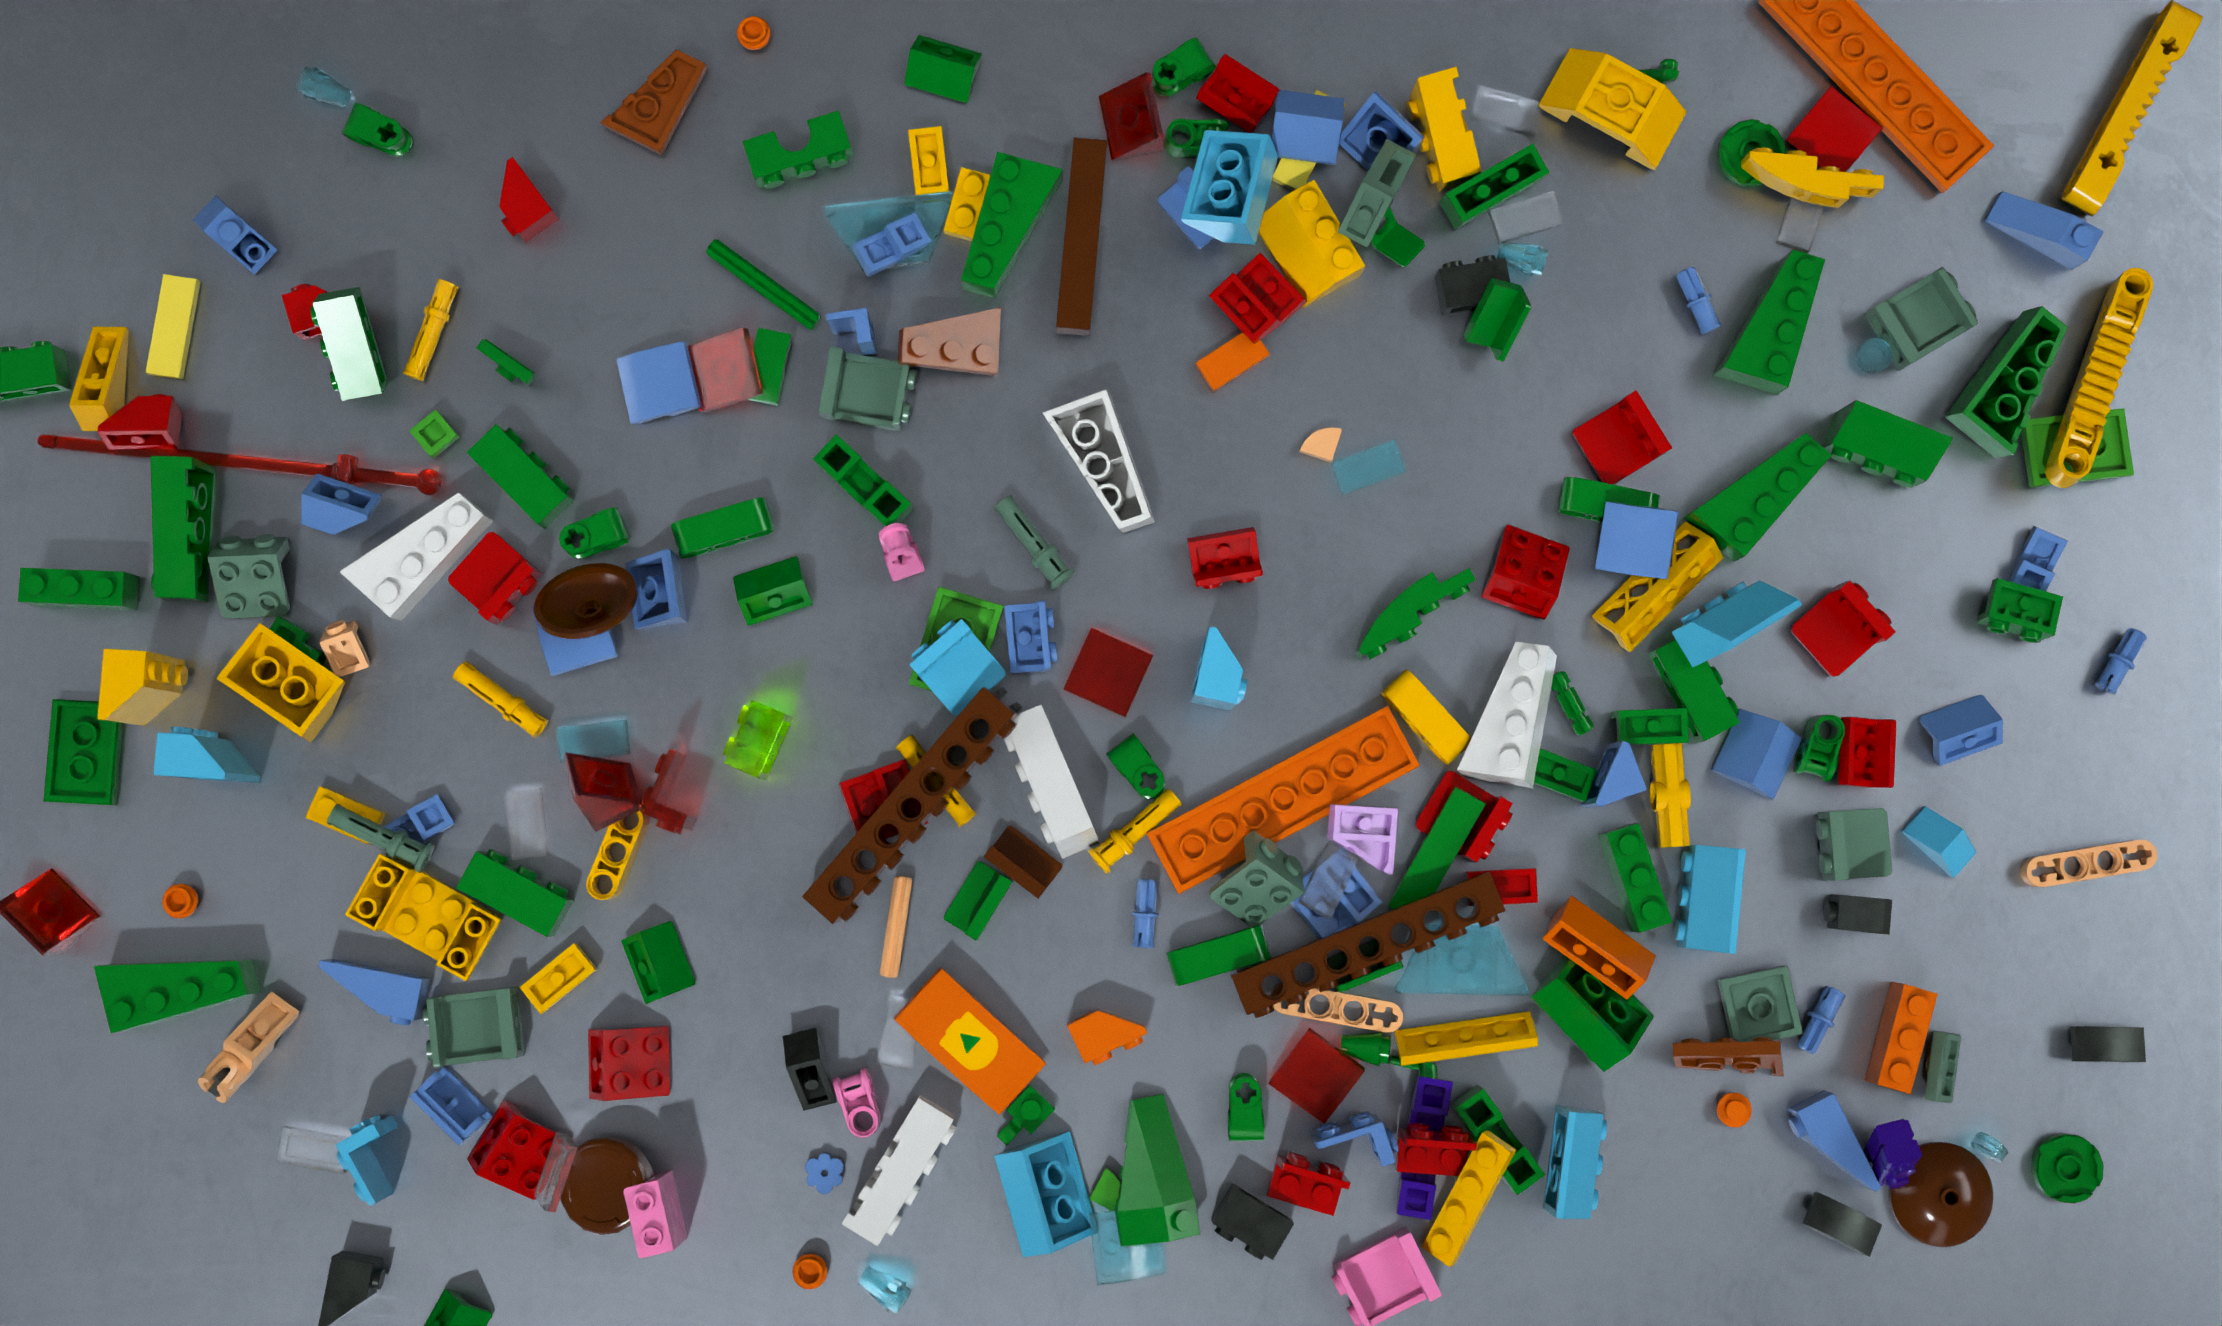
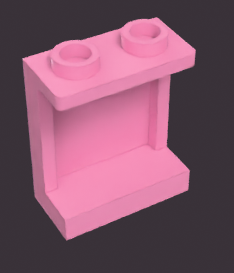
M672 1170L655 1173L645 1183L629 1186L624 1189L623 1192L639 1258L673 1251L687 1238Z
M1407 1227L1333 1264L1337 1274L1331 1276L1340 1296L1347 1293L1352 1303V1306L1348 1307L1347 1310L1355 1326H1374L1425 1299L1431 1302L1442 1296Z

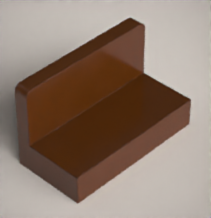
M1008 826L996 843L984 855V858L1038 899L1062 869L1061 863L1013 826Z

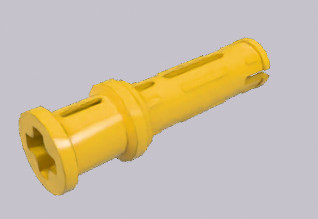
M1167 788L1165 792L1120 830L1118 828L1112 829L1109 832L1110 836L1095 849L1090 848L1087 852L1097 865L1108 874L1111 872L1110 867L1125 854L1131 855L1133 853L1134 844L1182 805L1180 800Z

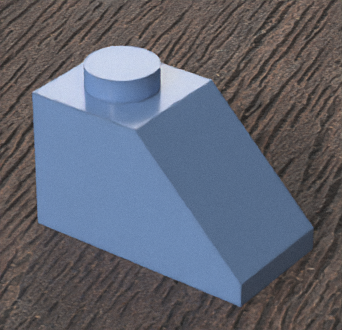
M316 474L301 493V524L332 535L366 521L382 500V495Z

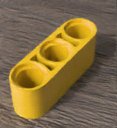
M1404 670L1381 691L1382 696L1444 764L1449 765L1468 747L1471 741L1470 736L1409 670Z
M622 805L613 814L587 878V891L593 898L610 900L616 898L622 892L649 826V815L641 806ZM633 810L637 813L639 822L634 829L629 830L624 825L623 820L626 813ZM618 842L623 844L626 850L625 857L620 862L613 860L610 853L613 845ZM603 875L609 876L613 883L611 891L607 894H603L598 889V880Z

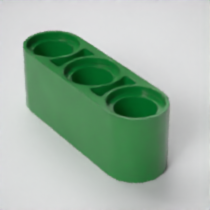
M1565 477L1558 512L1569 516L1603 522L1607 501L1658 508L1660 495L1583 478Z
M764 497L746 500L671 524L672 533L681 559L732 546L775 531Z
M1262 925L1246 928L1166 953L1176 986L1271 959Z

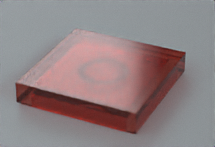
M742 327L688 346L702 406L699 408V412L707 413L763 394L750 334L747 328Z
M1091 628L1063 690L1126 718L1153 655Z
M1308 1028L1270 1078L1268 1084L1325 1124L1365 1072V1067L1314 1030Z

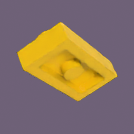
M942 126L908 130L916 199L950 195Z
M961 167L943 230L944 234L972 241L990 179L989 174Z
M319 786L305 818L365 844L372 845L333 825L327 824L328 817L336 804H340L342 807L381 825L386 813L324 786Z
M573 943L519 988L538 1012L544 1014L598 969L579 945Z

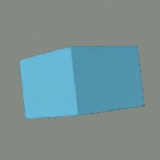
M1923 806L1901 831L1952 878H1955L1977 853L1964 829L1926 806Z

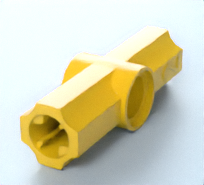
M1682 743L1650 745L1653 781L1650 783L1649 796L1651 808L1656 813L1658 848L1690 846L1687 810L1690 809L1691 792L1688 780L1684 776Z

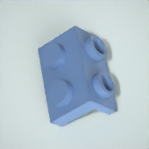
M1045 600L1038 601V603L1004 606L1010 674L1051 671V663L1057 662L1056 642H1049L1048 629L1054 628L1053 609L1046 608Z

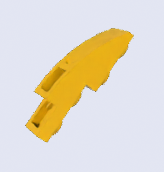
M1755 148L1741 160V168L1769 188L1797 200L1820 206L1839 208L1849 199V196L1873 198L1884 187V175H1873L1871 170L1858 169L1852 171V173L1839 172V168L1832 166L1821 167L1817 170L1818 157L1807 156L1806 152L1799 150L1781 154L1773 153V150L1770 148Z

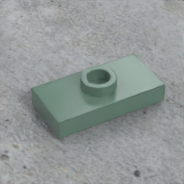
M1933 1031L1931 1054L1926 1061V1072L1928 1074L1925 1092L1926 1100L1946 1103L1953 1102L1961 1042L1960 1034Z

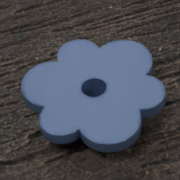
M828 1153L820 1154L818 1159L812 1158L808 1160L805 1165L806 1172L809 1174L807 1184L809 1186H816L817 1191L821 1194L829 1193L833 1186H839L843 1181L840 1174L844 1169L842 1160L839 1158L831 1159ZM822 1170H827L828 1175H823Z

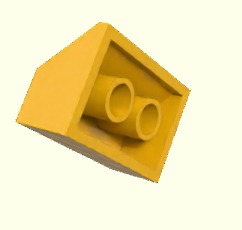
M1315 180L1285 195L1265 211L1258 232L1286 280L1307 301L1302 306L1303 308L1358 278L1365 268V264L1350 239L1338 233L1341 224Z
M261 623L256 626L216 678L310 743L331 718L345 684L344 680Z
M103 649L97 719L141 726L147 725L182 694L183 686L186 685L188 680V669L185 666V660L148 651Z

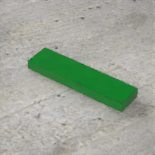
M1454 786L1388 902L1390 908L1395 909L1436 892L1486 805L1485 802Z

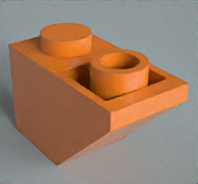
M1096 1009L1067 1023V1027L1084 1063L1092 1060L1094 1066L1112 1058L1113 1056L1110 1051L1122 1045L1126 1051L1143 1043L1142 1036L1147 1034L1143 1024L1101 1009Z

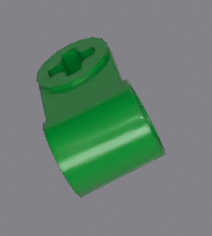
M1198 38L1189 39L1176 50L1155 62L1151 78L1152 90L1160 97L1168 98L1174 96L1191 84L1206 78L1214 71L1216 65Z
M360 103L354 104L341 132L345 137L361 145L373 147L395 157L406 155L413 145L412 135L408 130L401 127L400 123Z
M1176 119L1167 128L1164 147L1167 153L1173 157L1197 158L1204 131H1227L1229 123L1219 119ZM1178 132L1183 133L1187 136L1188 142L1178 144L1172 139V135Z
M617 507L601 510L588 518L569 524L562 529L559 536L561 547L575 559H585L597 553L620 547L630 541ZM576 535L582 538L579 548H575L573 545Z
M1816 715L1807 721L1801 744L1793 763V771L1795 773L1807 772L1820 776L1822 781L1829 782L1836 770L1838 753L1845 734L1844 723L1839 717L1835 715ZM1823 721L1828 722L1831 727V733L1826 739L1822 738L1819 734V726Z
M1134 733L1106 753L1116 769L1129 781L1141 797L1154 799L1161 795L1165 787L1164 776ZM1143 776L1157 777L1154 790H1151L1149 787L1141 788L1144 784Z
M1248 1073L1237 1074L1229 1083V1141H1264L1262 1092L1256 1078ZM1242 1083H1248L1250 1089H1254V1091L1248 1092V1098L1245 1099L1241 1097L1239 1092H1236V1090L1242 1089Z

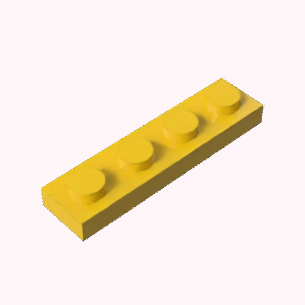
M1530 1011L1394 1031L1401 1066L1538 1046V1035Z
M1489 1130L1481 1133L1477 1141V1150H1472L1422 1245L1423 1249L1448 1267L1456 1264L1514 1156L1515 1148Z

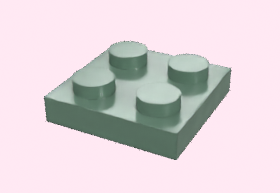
M1783 965L1717 979L1730 1038L1736 1039L1737 1042H1752V1039L1757 1037H1768L1777 1040L1803 1034L1788 966Z

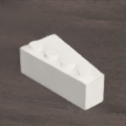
M1107 390L1043 412L1058 438L1122 533L1155 522L1115 405Z
M457 493L341 570L340 573L390 618L402 621L489 527L493 520L469 498Z
M1515 642L1457 769L1466 778L1533 788L1557 655L1550 646Z
M1042 705L1020 713L1014 720L1017 723L1016 728L1004 741L1009 752L1016 750L1020 761L1014 763L1021 781L1025 782L1028 780L1033 792L1028 793L1027 796L1034 812L1041 811L1046 822L1041 824L1040 827L1047 844L1054 842L1062 859L1099 844L1100 842Z
M920 1095L859 1194L855 1204L845 1217L842 1225L876 1246L879 1245L885 1233L892 1236L902 1220V1217L897 1215L904 1203L909 1206L911 1205L921 1188L916 1185L922 1172L929 1175L939 1157L934 1155L940 1142L947 1145L957 1129L956 1126L952 1125L956 1116Z

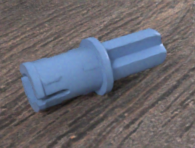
M1689 267L1680 271L1677 274V279L1689 303L1686 307L1691 308L1701 330V335L1722 326L1709 300L1712 296L1711 294L1707 295L1696 268Z
M2128 629L2115 652L2108 655L2110 660L2099 679L2095 682V685L2104 690L2108 681L2112 679L2107 686L2108 690L2106 692L2115 695L2128 670L2134 669L2135 665L2133 662L2147 640V636L2140 630Z
M1139 879L1137 881L1136 908L1131 914L1135 916L1133 947L1154 948L1155 917H1159V913H1156L1158 883L1153 879Z
M1829 986L1824 987L1813 1012L1808 1013L1810 1020L1798 1042L1800 1049L1810 1054H1814L1817 1051L1828 1027L1833 1028L1835 1025L1833 1020L1846 997L1844 993Z

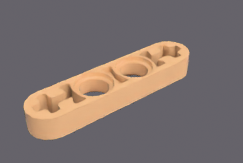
M2128 840L2027 858L2022 863L2020 875L2027 885L2032 887H2048L2143 871L2155 864L2157 851L2155 846L2149 841ZM2137 849L2144 850L2145 857H2141L2140 861L2137 859L2124 860L2122 855L2135 853ZM2102 851L2109 852L2113 858V864L2108 870L2101 869L2097 863L2098 855ZM2071 856L2075 857L2080 864L2079 872L2074 876L2068 875L2064 869L2065 860ZM2037 865L2038 867L2054 866L2055 873H2045L2040 875L2039 878L2032 875V870L2036 869Z
M1282 983L1275 985L1270 995L1277 994L1281 990ZM1318 988L1307 991V998L1303 1000L1304 1012L1297 1011L1300 1006L1297 1003L1287 1005L1286 1008L1281 1007V1002L1273 1005V1008L1282 1014L1384 1033L1396 1031L1403 1022L1401 1008L1395 1003L1331 990L1319 992ZM1322 994L1328 999L1329 1007L1325 1013L1315 1014L1311 1011L1310 1000L1313 996ZM1349 1001H1358L1362 1006V1015L1357 1020H1348L1343 1013L1344 1006ZM1368 1003H1374L1375 1005L1372 1010L1381 1013L1385 1012L1386 1007H1391L1390 1012L1396 1015L1395 1021H1389L1388 1026H1383L1381 1019L1371 1017V1024H1365L1369 1016Z

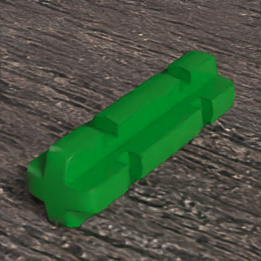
M1560 671L1553 675L1551 689L1552 691H1557L1558 695H1556V698L1568 720L1572 719L1573 723L1570 725L1575 734L1580 736L1591 731L1594 728V724L1589 715H1584L1583 712L1586 709L1574 687L1570 688L1568 685L1571 681L1566 672Z

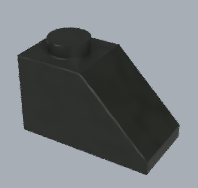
M1830 894L1829 901H1826L1824 905V920L1827 921V928L1890 935L1892 900Z
M817 1028L783 1036L786 1069L803 1111L836 1103L837 1098L825 1049Z
M341 1251L332 1256L318 1326H329L382 1288L386 1273L385 1269L382 1268V1257Z

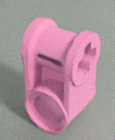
M894 523L880 530L878 537L885 552L883 555L893 582L925 571L916 542H913L906 524Z
M861 1068L860 1073L842 1079L838 1076L832 1079L834 1090L850 1132L861 1138L875 1133L879 1129L882 1120L875 1098L874 1086L867 1068ZM857 1084L861 1085V1087L850 1091L847 1090L848 1087ZM860 1111H866L873 1117V1125L870 1130H862L857 1126L856 1116Z

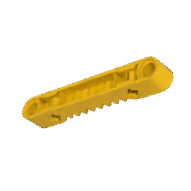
M2171 0L2163 8L2061 197L2062 201L2090 216L2096 214L2104 204L2124 167L2125 159L2123 153L2129 149L2127 143L2135 138L2133 132L2141 127L2142 124L2139 121L2148 114L2145 109L2153 104L2154 101L2151 98L2159 93L2158 86L2165 82L2166 78L2164 75L2172 69L2171 63L2178 61L2185 54L2203 17L2200 14L2174 0Z
M2141 268L2126 270L2107 289L2046 464V477L2056 487H2071L2086 476L2092 468L2103 436V426L2107 421L2105 417L2111 409L2109 405L2115 398L2113 394L2118 388L2119 384L2117 382L2123 374L2121 370L2127 363L2126 357L2131 351L2129 347L2136 337L2134 335L2141 325L2153 291L2154 283L2152 277ZM2126 286L2130 287L2134 291V294L2129 292ZM2063 462L2069 463L2073 468V472L2068 471Z

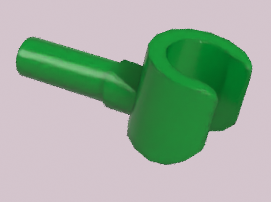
M1392 1055L1390 1064L1411 1070H1419V1076L1437 1079V1066L1435 1063L1425 1062L1401 1066L1399 1057Z

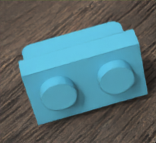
M962 619L957 623L951 620L937 632L940 638L931 646L927 643L920 646L911 655L914 661L909 664L954 716H958L983 687H988L991 690L1006 675L1005 669L978 640Z
M379 1114L370 1119L368 1118L349 1129L352 1134L350 1137L335 1144L339 1151L337 1152L339 1163L346 1171H350L355 1180L354 1189L357 1196L363 1202L366 1201L370 1206L394 1193L369 1146L373 1141L399 1127L393 1115L382 1120Z

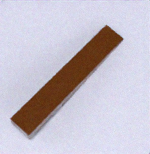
M1074 137L1056 333L1090 336L1107 140Z

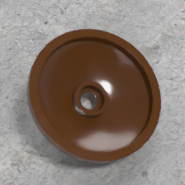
M592 563L577 566L557 575L541 589L534 603V614L539 626L550 635L565 639L595 637L613 629L628 616L637 601V586L632 575L617 565Z
M1948 1142L1921 1144L1919 1148L1922 1156L1915 1166L1916 1172L1908 1177L1909 1183L1899 1188L1888 1189L1891 1211L1901 1228L1911 1237L1922 1243L1936 1247H1951L1962 1244L1977 1235L1989 1219L1994 1198L1991 1178L1982 1162L1973 1153L1961 1146ZM1952 1191L1954 1199L1951 1203L1947 1204L1945 1195Z

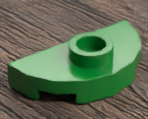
M482 339L476 347L481 353L499 365L495 371L510 382L517 378L530 386L536 378V374L487 339Z

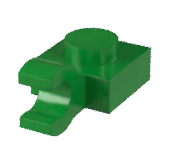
M276 617L270 630L320 665H323L327 659L324 652L306 643L311 634L283 617Z
M1029 1085L1006 1109L1013 1118L1001 1129L997 1137L1007 1146L1023 1128L1032 1134L1055 1108Z

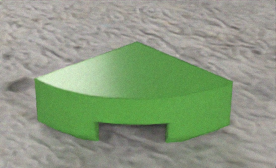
M1105 1167L1089 1199L1115 1213L1116 1199L1120 1198L1121 1183L1109 1168Z

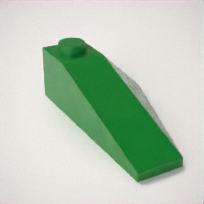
M1157 1094L1130 1100L1124 1138L1126 1144L1124 1166L1120 1168L1119 1178H1122L1120 1198L1116 1199L1115 1206L1120 1246L1171 1242L1200 1235L1195 1198L1164 1095Z

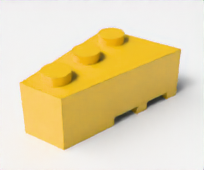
M1457 66L1418 77L1410 94L1409 101L1406 102L1410 120L1416 121L1419 132L1425 137L1419 149L1421 152H1426L1429 164L1426 165L1427 175L1431 184L1436 183L1438 192L1458 187L1482 172L1472 130L1467 129L1462 110L1467 109L1464 98L1458 99L1453 83L1454 79L1459 77Z

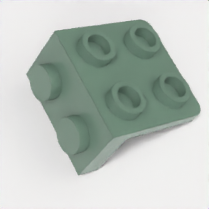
M264 534L256 538L241 539L239 536H228L217 542L207 558L222 617L285 616L289 612L290 604L281 562L290 550L287 537H275L272 534Z
M1875 808L1817 812L1816 834L1820 841L1819 868L1823 875V881L1886 877L1892 873L1886 810Z
M1253 830L1244 837L1246 862L1209 890L1210 898L1251 927L1263 924L1304 893L1303 868L1298 859L1292 855H1287L1271 839L1264 838Z

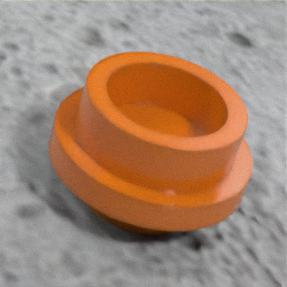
M751 16L740 22L737 28V37L741 45L746 49L759 50L768 44L771 30L764 19Z
M176 884L169 887L164 893L162 900L164 910L174 918L189 917L196 911L199 903L197 892L187 884Z
M1730 1092L1719 1099L1716 1113L1723 1124L1737 1128L1749 1121L1752 1107L1744 1095Z
M813 1253L804 1254L799 1257L794 1263L792 1270L795 1282L804 1289L819 1287L825 1281L828 1273L827 1264L824 1259Z

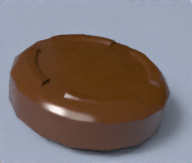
M615 1136L588 1140L575 1148L562 1165L558 1182L561 1203L569 1218L583 1230L599 1235L619 1233L631 1226L623 1192L624 1189L629 1186L645 1183L653 1177V1169L645 1154L629 1140Z

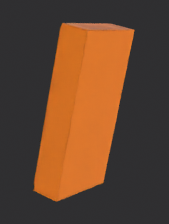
M1242 332L1197 361L1195 366L1214 393L1268 358L1270 353L1261 340L1253 344Z

